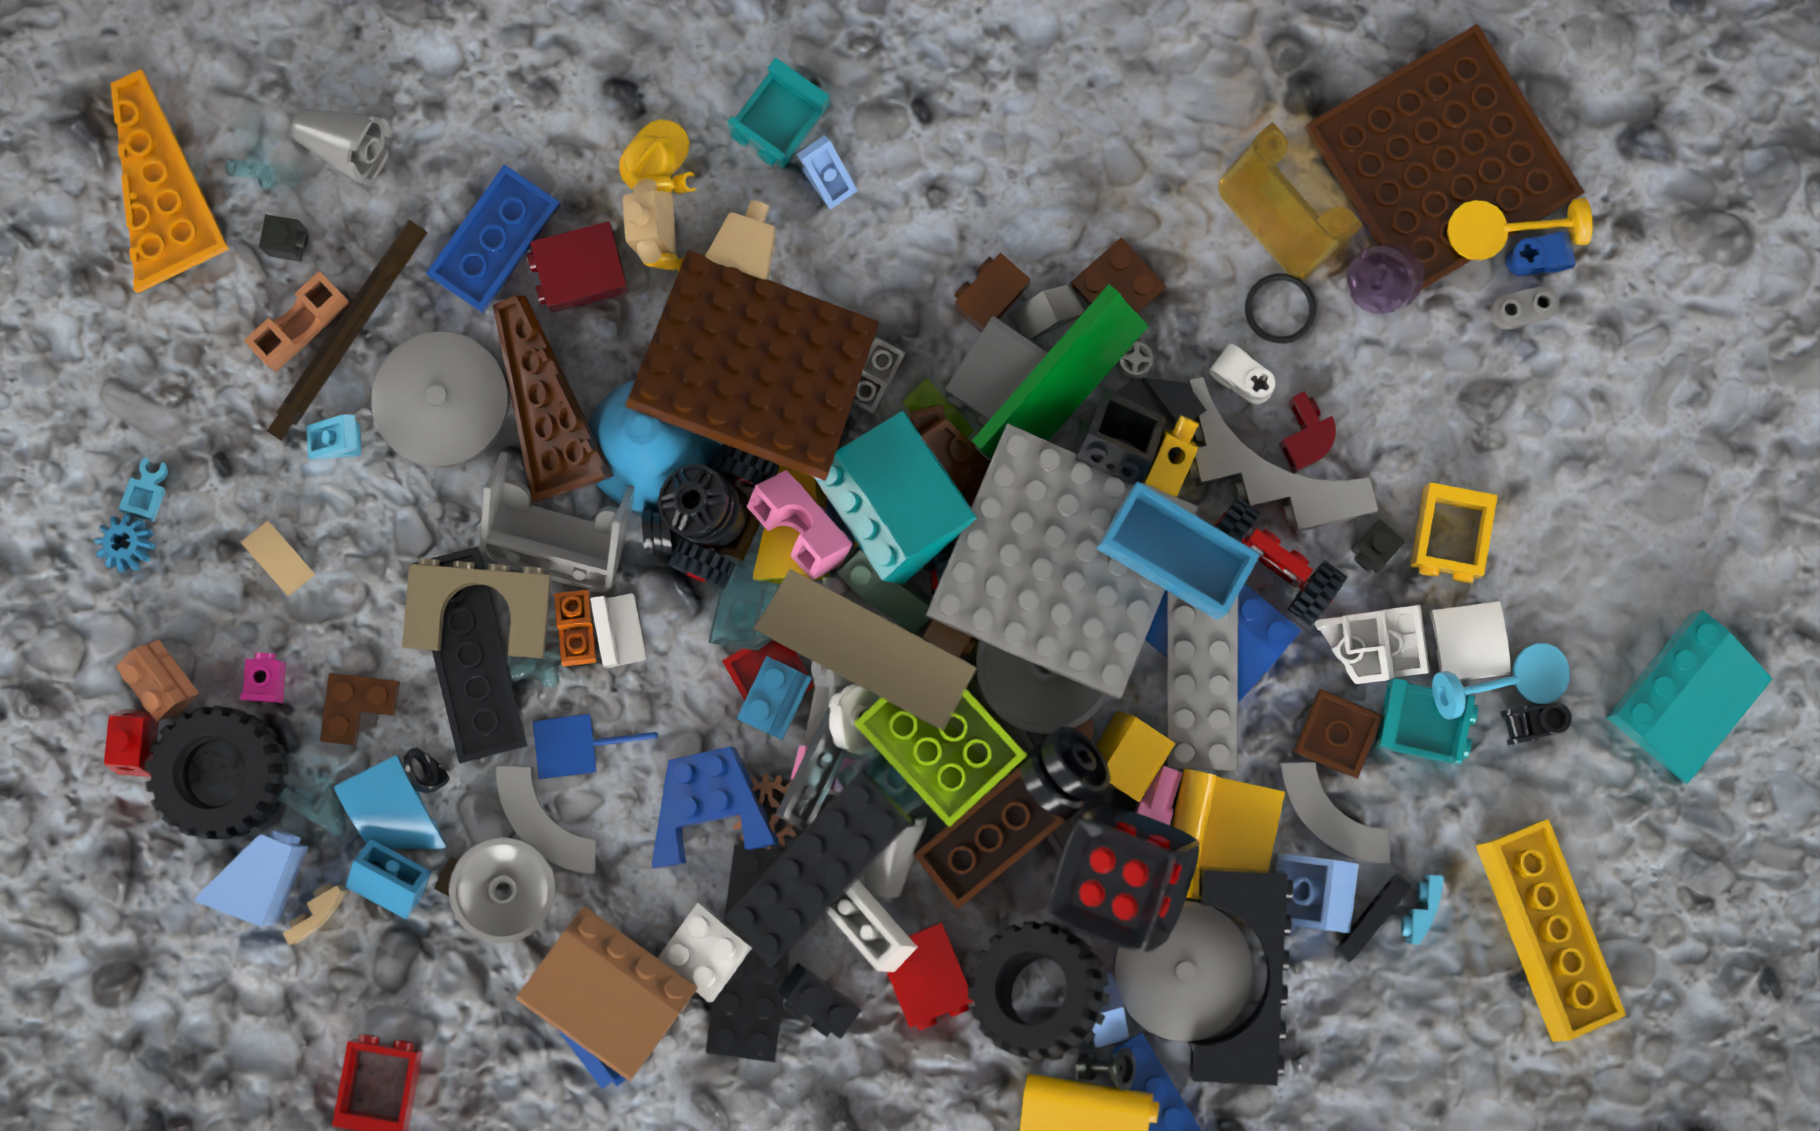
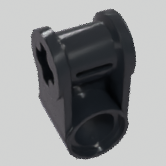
M1550 703L1535 707L1526 706L1500 712L1501 717L1505 718L1509 739L1506 740L1507 746L1565 732L1572 722L1570 710L1561 703ZM1550 709L1555 710L1560 715V724L1557 728H1551L1546 723L1545 716Z

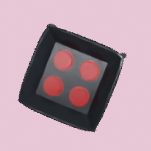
M1099 805L1088 809L1080 815L1068 838L1050 896L1049 915L1070 928L1112 945L1133 951L1151 952L1168 940L1179 919L1197 865L1200 842L1180 829L1130 810L1107 805Z

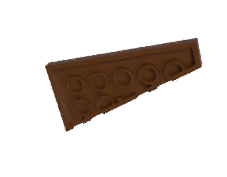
M515 295L493 304L532 502H542L614 477L527 297Z

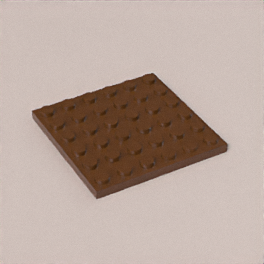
M1478 24L1322 114L1304 127L1410 297L1473 261L1456 252L1451 246L1447 234L1448 221L1453 212L1462 204L1474 200L1487 201L1498 207L1505 216L1507 223L1531 222L1544 219L1585 193ZM1522 231L1508 232V239Z
M688 249L625 407L826 481L879 321L771 280L758 279L747 275L737 268L717 264L704 255Z

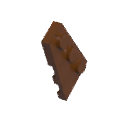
M940 419L922 431L920 435L971 507L991 460L982 455L975 448V445L947 419Z

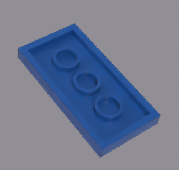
M504 164L426 272V275L484 314L531 248L530 242L535 241L559 209L561 206L560 202Z

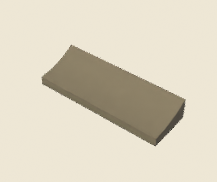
M789 569L770 604L753 628L943 731L977 669L975 666L792 569Z

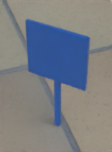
M591 714L532 721L539 779L597 772L594 746L649 740L658 737L657 732L593 740Z

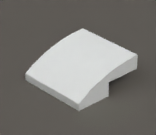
M1500 601L1432 610L1431 620L1437 643L1435 653L1440 672H1452L1460 681L1509 675L1511 673L1508 639Z

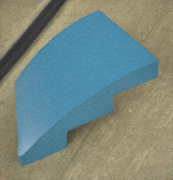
M395 755L333 786L344 809L366 844L372 839L389 849H444L448 847L435 819L431 818L419 791L408 779L399 755Z

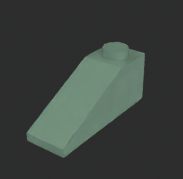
M859 545L846 556L843 564L839 566L837 574L861 598L886 616H891L897 624L910 633L915 634L931 619L925 616L930 602L909 581L904 584L882 581Z

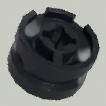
M643 508L642 534L645 555L655 556L656 552L673 555L674 531L666 526L660 517L659 511H653L652 508Z

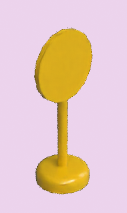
M1578 198L1571 201L1567 211V219L1507 223L1505 216L1498 207L1487 201L1474 200L1462 204L1453 212L1448 221L1447 234L1451 246L1458 254L1469 260L1478 261L1492 258L1501 251L1508 239V232L1567 227L1571 241L1575 245H1588L1591 241L1593 228L1592 212L1586 198Z

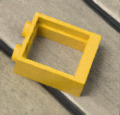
M1432 482L1425 485L1422 491L1410 567L1419 568L1418 573L1427 576L1438 577L1440 572L1452 574V580L1464 583H1473V579L1484 576L1498 495ZM1435 503L1482 512L1473 565L1426 556Z

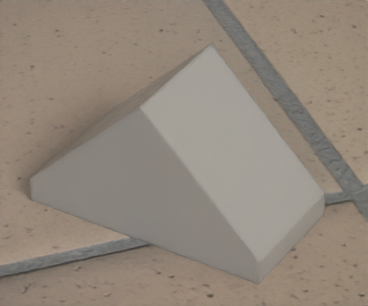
M1067 284L1040 292L1010 314L1020 334L1032 341L1078 319L1085 310L1072 284Z

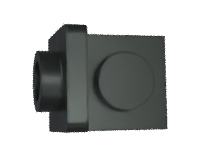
M1379 519L1351 551L1356 555L1354 560L1359 566L1368 572L1373 570L1377 573L1386 566L1389 559L1405 541Z

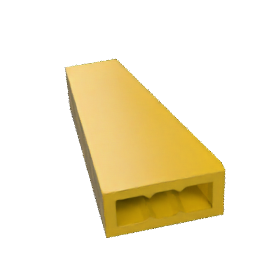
M779 465L778 474L787 470L827 514V496L815 478ZM778 526L768 531L764 527L753 571L754 581L765 586L781 584L789 569L809 578L790 556L800 535L797 530L789 526ZM829 572L812 581L823 580V577H829Z

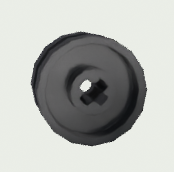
M1059 727L1042 744H1039L1029 752L1020 765L1022 780L1029 793L1039 805L1049 813L1060 818H1071L1088 803V800H1093L1110 785L1109 767L1102 753L1089 738L1071 727Z

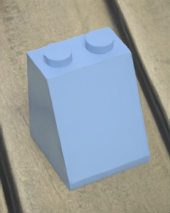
M273 830L272 834H259L197 895L195 902L260 927L278 925L309 846L299 843L300 836L283 830L281 832Z

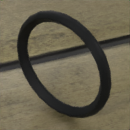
M1275 273L1259 279L1251 287L1245 301V314L1251 329L1264 340L1273 343H1289L1301 338L1309 331L1315 319L1316 303L1310 288L1302 280L1289 274ZM1276 280H1285L1297 285L1304 292L1309 304V314L1304 326L1294 334L1284 337L1270 335L1263 331L1255 322L1252 314V302L1256 292L1263 285Z

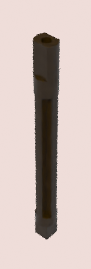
M409 219L406 221L276 411L278 415L268 428V433L283 441L292 426L298 424L427 235V231Z

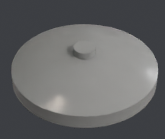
M452 332L424 333L400 344L381 364L373 383L371 396L373 417L385 441L406 459L434 468L462 465L474 460L488 450L504 428L510 403L507 380L496 359L478 342Z
M1185 901L1175 927L1170 933L1168 940L1162 946L1148 953L1117 946L1113 975L1124 1008L1140 1026L1165 1039L1195 1041L1217 1034L1230 1025L1240 1014L1252 988L1253 961L1247 941L1233 921L1211 906H1204L1194 901Z

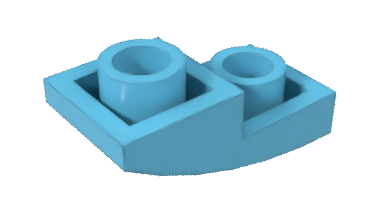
M1423 875V881L1418 882L1416 898L1417 902H1421V909L1407 908V915H1403L1401 919V935L1406 936L1405 943L1419 945L1426 936L1438 910L1444 876Z

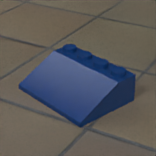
M1246 583L1242 586L1238 597V703L1302 631ZM1165 590L1145 641L1168 659V591Z

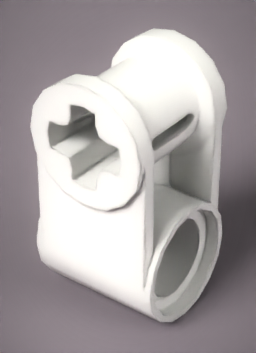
M1233 344L1227 345L1209 369V374L1217 382L1233 390L1251 404L1260 405L1265 403L1275 388L1274 375L1254 361L1245 351ZM1262 381L1264 383L1263 389H1260L1258 392L1252 389L1254 384Z

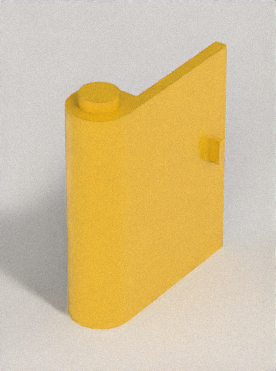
M1183 769L1171 826L1188 833L1200 842L1198 861L1186 898L1198 900L1200 866L1269 870L1285 791L1221 778L1201 771Z
M1028 1073L1023 1096L1020 1131H1148L1150 1122L1157 1123L1160 1102L1153 1101L1154 1093L1129 1089L1123 1091L1117 1087Z

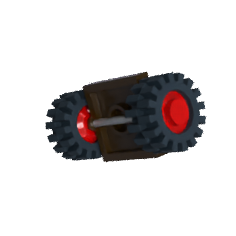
M723 443L714 462L713 469L733 479L732 482L745 495L748 505L753 490L746 488V486L754 489L757 484L776 476L779 466L772 461ZM748 509L746 524L740 534L729 544L715 549L700 547L689 541L679 539L668 565L698 581L725 590L736 564L727 558L721 557L716 552L718 551L743 562L761 522Z

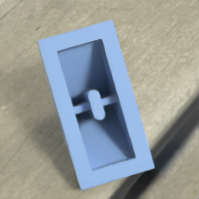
M1112 971L1105 972L1109 985L1104 986V992L1110 995L1109 1005H1102L1101 1014L1105 1015L1102 1026L1096 1023L1092 1029L1096 1034L1093 1037L1095 1048L1129 1040L1124 1007Z

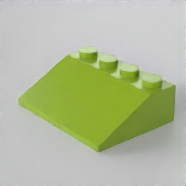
M967 689L963 693L944 731L881 697L854 722L855 726L948 827L955 823L1027 756Z

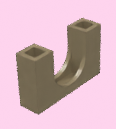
M419 558L418 565L409 564L402 648L441 651L444 612L449 600L455 593L465 587L485 585L496 589L505 598L510 609L511 621L508 656L545 659L551 576L544 575V568L523 567V573L509 572V565L489 564L488 570L474 569L475 563L454 561L453 567L439 566L440 560Z

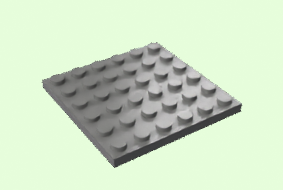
M1007 424L971 506L977 519L960 533L925 616L1119 700L1122 697L1165 591L1162 587L1096 549L1129 490L1134 485L1077 460V454ZM1141 483L1191 514L1196 515L1199 507Z

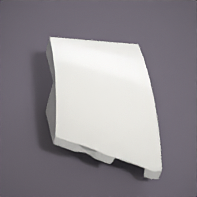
M1420 604L1317 619L1314 622L1315 627L1321 631L1332 647L1331 650L1341 660L1355 684L1430 673Z

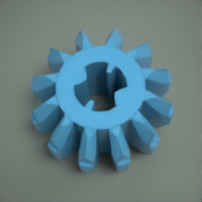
M125 514L122 520L116 516L110 517L111 528L105 525L99 526L100 531L105 533L103 538L97 537L94 539L96 544L103 546L97 551L96 555L99 558H106L105 566L107 568L117 567L118 572L126 573L129 566L132 570H140L139 559L145 562L151 561V557L146 554V550L155 549L156 544L147 540L154 535V532L151 529H144L146 522L143 519L138 518L134 521L132 515ZM123 538H126V541L130 542V545L127 549H124V546L120 545Z

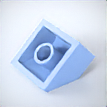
M1278 853L1276 870L1284 871L1288 874V880L1293 881L1292 901H1287L1286 915H1291V925L1350 933L1359 864Z

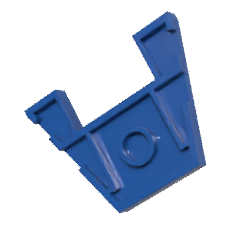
M729 746L668 760L652 868L662 869L686 864L682 834L683 827L739 815L741 816L745 849L754 850L779 844L776 833L771 830L767 822V813L763 805L759 804L752 790L754 786L735 747Z

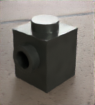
M265 214L259 248L269 257L302 262L303 252L307 250L309 243L308 229L297 219Z

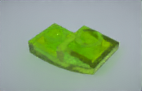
M924 378L900 400L908 410L942 403L946 419L963 435L968 437L974 431L956 408L947 403V400L928 378Z

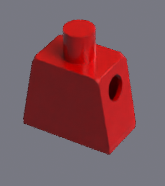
M124 709L110 714L107 725L104 765L118 775L151 777V773L145 771V763L153 759L154 753L150 752L149 749L153 741L157 742L159 722H156L148 711Z

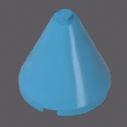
M633 380L617 387L604 397L597 405L588 422L614 477L596 482V484L611 500L618 504H621L628 485L633 486L635 490L632 511L642 513L643 508H652L653 511H659L658 498L660 488L666 478L678 468L689 464L706 465L714 470L713 465L722 443L625 407L635 381Z

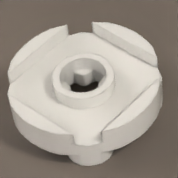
M857 684L849 685L841 693H836L832 696L829 702L831 710L829 725L833 742L837 747L852 753L870 754L878 749L855 726L854 722L858 719L860 712L865 713L880 697Z

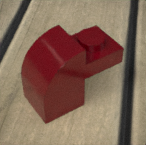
M1305 391L1293 396L1288 401V405L1301 431L1283 439L1278 444L1294 474L1320 461L1330 451L1336 437V425L1333 416L1320 421L1318 416L1321 415L1318 404L1313 397L1308 398Z

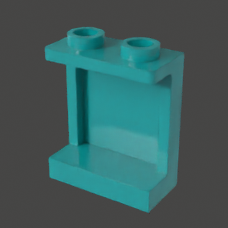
M775 57L767 67V76L736 117L731 116L727 123L731 131L729 135L737 143L744 147L747 144L758 150L757 156L768 165L773 166L776 163L781 168H784L831 104L830 96Z
M1397 678L1388 680L1381 715L1384 716L1377 731L1374 747L1454 765L1462 764L1463 758H1468L1472 745V740L1467 738L1469 727L1475 724L1478 715V705L1474 704L1475 696L1466 695L1463 714L1455 719L1447 720L1439 713L1435 705L1432 688L1410 684L1406 680Z

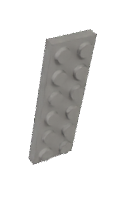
M1168 592V739L1175 743L1167 757L1168 768L1201 770L1238 769L1239 594L1227 615L1216 620Z

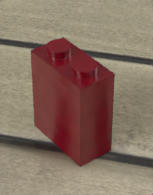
M609 221L530 242L532 252L527 253L528 262L532 273L538 272L541 283L535 286L540 305L546 304L551 313L630 293L613 228Z

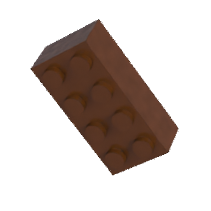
M1019 767L976 802L950 827L947 826L914 853L913 856L955 908L959 909L1068 818H1060L1053 815L1038 804L1022 780Z

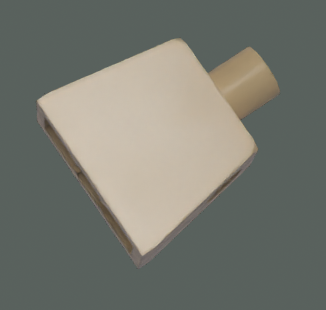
M751 200L745 216L730 212L705 257L722 266L737 268L742 273L758 279L769 280L776 241L775 227L764 223L770 207L760 201Z

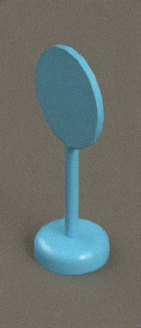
M1534 643L1525 647L1517 655L1512 668L1513 676L1463 687L1459 678L1452 672L1443 671L1435 674L1432 683L1433 698L1439 713L1447 720L1455 719L1463 714L1466 695L1515 685L1518 693L1527 701L1534 704H1549L1559 699L1566 691L1570 680V667L1566 657L1557 647L1548 643Z

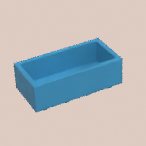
M1139 482L1129 490L1096 548L1216 620L1227 615L1261 555Z

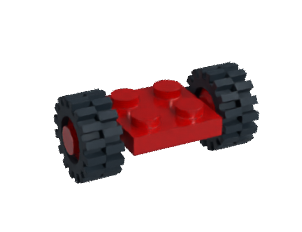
M1237 497L1213 527L1261 554L1257 561L1294 588L1298 586L1301 589L1291 602L1288 610L1311 626L1332 602L1346 581L1347 576L1324 560L1309 577L1313 571L1307 565L1309 560L1296 550L1288 552L1280 546L1281 540L1267 529H1264L1262 532L1256 529L1250 535H1246L1260 515V512L1240 497Z

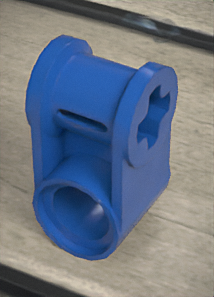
M1562 231L1521 240L1507 253L1505 258L1507 269L1513 275L1527 276L1545 272L1556 273L1575 267L1576 262L1569 232Z

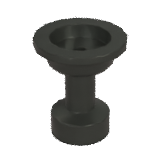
M1125 1047L1115 1053L1110 1058V1061L1098 1060L1097 1055L1093 1052H1081L1076 1062L1077 1076L1080 1080L1092 1081L1097 1077V1074L1109 1075L1110 1080L1116 1084L1118 1089L1128 1090L1135 1079V1056L1131 1049Z

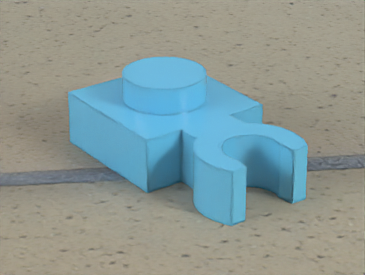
M143 458L139 465L142 475L141 479H129L118 509L123 514L154 522L166 492L164 487L158 486V483L167 477L168 467L166 463H161L156 473H149L148 469L151 462L148 458Z

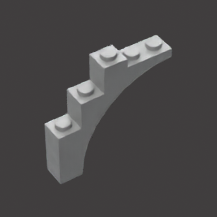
M1200 377L1189 380V387L1207 410L1195 418L1199 425L1193 438L1195 443H1201V447L1198 448L1188 471L1190 479L1196 478L1198 487L1237 478L1238 482L1234 483L1236 497H1240L1253 508L1285 501L1286 506L1282 507L1283 518L1286 526H1292L1293 533L1373 515L1378 511L1370 477L1346 481L1314 479L1290 473L1265 461L1245 446L1225 424L1211 400L1204 378Z

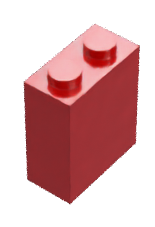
M942 922L908 935L917 948L895 972H887V975L909 1028L917 1026L918 1031L937 1024L936 1017L949 1012L950 1017H954L970 1010L968 1004L973 1002V1000L968 999L969 987Z

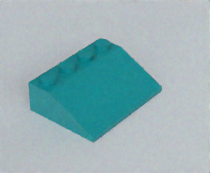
M903 411L837 450L826 481L815 478L882 581L904 584L977 519L971 507Z
M1700 610L1690 613L1606 718L1680 780L1688 784L1773 678L1730 631L1707 612Z

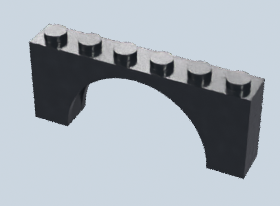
M1200 866L1198 902L1204 906L1226 910L1241 918L1251 927L1258 937L1265 955L1266 983L1258 1005L1242 1024L1221 1036L1191 1041L1189 1075L1194 1082L1278 1086V1076L1284 1075V1055H1279L1280 1041H1285L1286 1021L1281 1020V1006H1287L1288 987L1283 985V971L1289 970L1290 963L1289 950H1284L1285 936H1290L1291 915H1286L1287 901H1292L1293 881L1288 880V874L1284 871Z

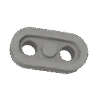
M1545 286L1505 294L1492 304L1490 318L1498 328L1504 330L1544 322L1553 317L1558 311L1559 298L1552 289ZM1538 298H1544L1547 301V308H1541L1538 305ZM1506 305L1514 308L1515 314L1513 316L1506 314Z

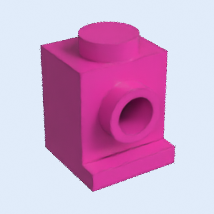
M255 653V659H245L243 693H241L240 700L283 704L286 662L276 660V654ZM263 670L267 676L266 680L263 683H258V672Z

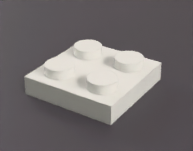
M697 903L658 956V959L698 987L696 992L707 1002H713L752 947L736 930L704 903Z

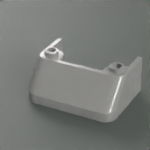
M501 451L484 487L479 548L483 559L490 564L509 565V569L522 573L523 567L544 568V575H550L552 581L593 592L608 591L616 576L630 526L635 487L628 485L619 508L611 506L601 508L597 513L595 522L531 505V492L524 484L506 478L508 453Z

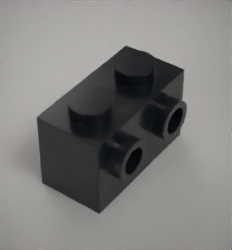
M799 962L777 990L786 1000L783 1006L799 1018L805 1014L814 1021L811 1026L827 1038L832 1033L841 1039L861 1012V1009L852 1000Z

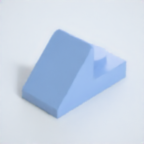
M825 135L797 153L804 166L802 168L803 173L830 210L858 191L832 143Z

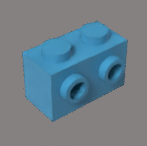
M370 839L354 859L345 887L407 919L422 899L432 871Z

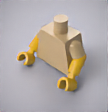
M694 173L677 174L672 179L670 176L645 177L634 186L633 193L623 195L626 243L639 255L641 261L646 266L674 271L677 268L679 272L685 256L682 258L677 257L673 194L670 192H672V189L679 195L694 192L696 188H689L686 185V178L695 176Z

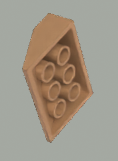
M584 906L559 937L515 999L631 1082L687 1006L698 987Z

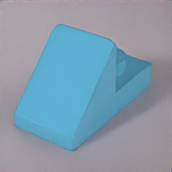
M342 414L306 426L308 459H329L361 455L360 424L355 421V415Z

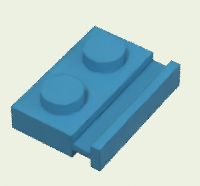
M766 656L737 719L783 741L812 677Z

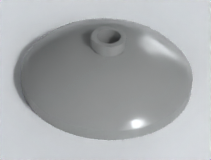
M493 838L473 846L456 864L449 884L450 904L459 923L470 934L492 943H511L531 935L547 919L555 898L554 876L547 860L533 846L514 838ZM501 882L507 883L510 887V891L506 895H500L496 891V886Z

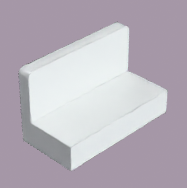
M630 593L610 598L605 596L590 598L603 666L611 668L645 661L647 657L635 596Z

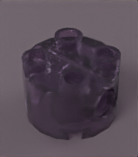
M1397 244L1372 246L1358 253L1350 263L1346 276L1347 285H1349L1351 292L1350 296L1359 307L1374 314L1402 310L1412 304L1420 294L1424 281V266L1417 256L1406 247Z

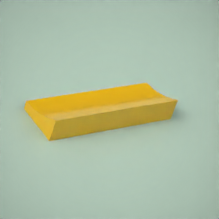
M1549 819L1541 820L1511 833L1475 845L1552 1042L1570 1041L1627 1016Z

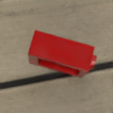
M359 1034L358 1039L347 1041L332 1126L358 1131H409L423 1050L414 1049V1042L393 1040V1045L379 1043V1036ZM361 1051L409 1059L398 1118L350 1110Z

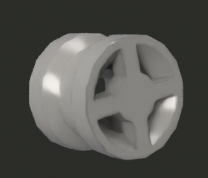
M1135 342L1117 362L1120 374L1130 380L1144 377L1153 362L1150 348L1144 343Z

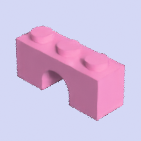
M787 470L755 486L747 508L768 531L778 526H789L800 533L790 556L811 580L843 564L853 543Z

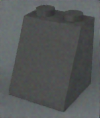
M992 316L945 388L944 395L948 397L947 403L961 413L967 410L977 417L975 422L983 428L1048 353Z

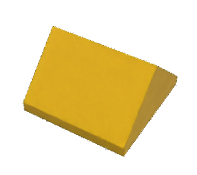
M1117 710L1095 746L1102 753L1108 764L1111 776L1110 786L1140 803L1175 743L1137 717Z

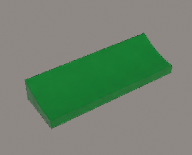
M1108 284L971 442L991 460L1007 424L1049 441L1149 326L1130 307L1121 294Z

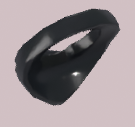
M411 748L404 755L403 764L406 775L412 785L420 792H436L449 782L450 777L448 773L429 754L419 748ZM412 758H415L421 764L426 774V782H422L415 775L412 768Z

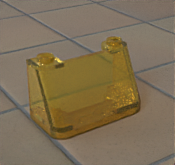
M1272 122L1255 137L1222 175L1218 184V193L1285 272L1300 280H1304L1315 274L1347 247L1363 227V224L1353 212L1342 206L1333 207L1322 216L1316 213L1275 166L1286 155L1288 141L1280 129Z

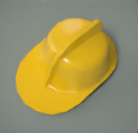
M671 120L653 121L642 128L626 147L620 158L619 172L625 184L633 190L634 186L642 178L672 177L689 153L690 142L685 130Z

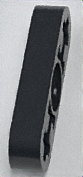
M1396 873L1352 925L1351 932L1344 935L1336 946L1335 952L1348 963L1351 962L1411 888V884Z

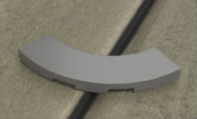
M1316 762L1280 763L1281 778L1289 803L1313 836L1323 844L1347 857L1371 863H1390L1389 829L1362 825L1340 812L1329 800L1321 786Z
M496 766L498 794L503 810L511 826L522 841L533 846L546 860L557 866L580 873L596 874L598 839L585 838L573 834L557 825L546 814L536 795L532 767Z

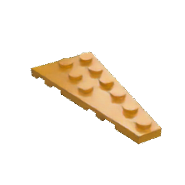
M142 69L110 83L114 120L118 130L119 144L117 146L122 166L121 181L126 226L129 228L131 245L129 252L130 261L133 263V288L136 293H140L230 249L154 90Z

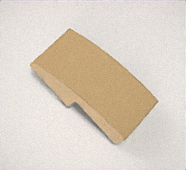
M268 520L240 542L288 597L315 575Z
M328 883L313 892L315 898L306 903L312 916L310 917L308 912L296 917L289 922L291 928L282 933L288 945L298 944L329 919L347 892L345 885H336L334 887L332 883Z

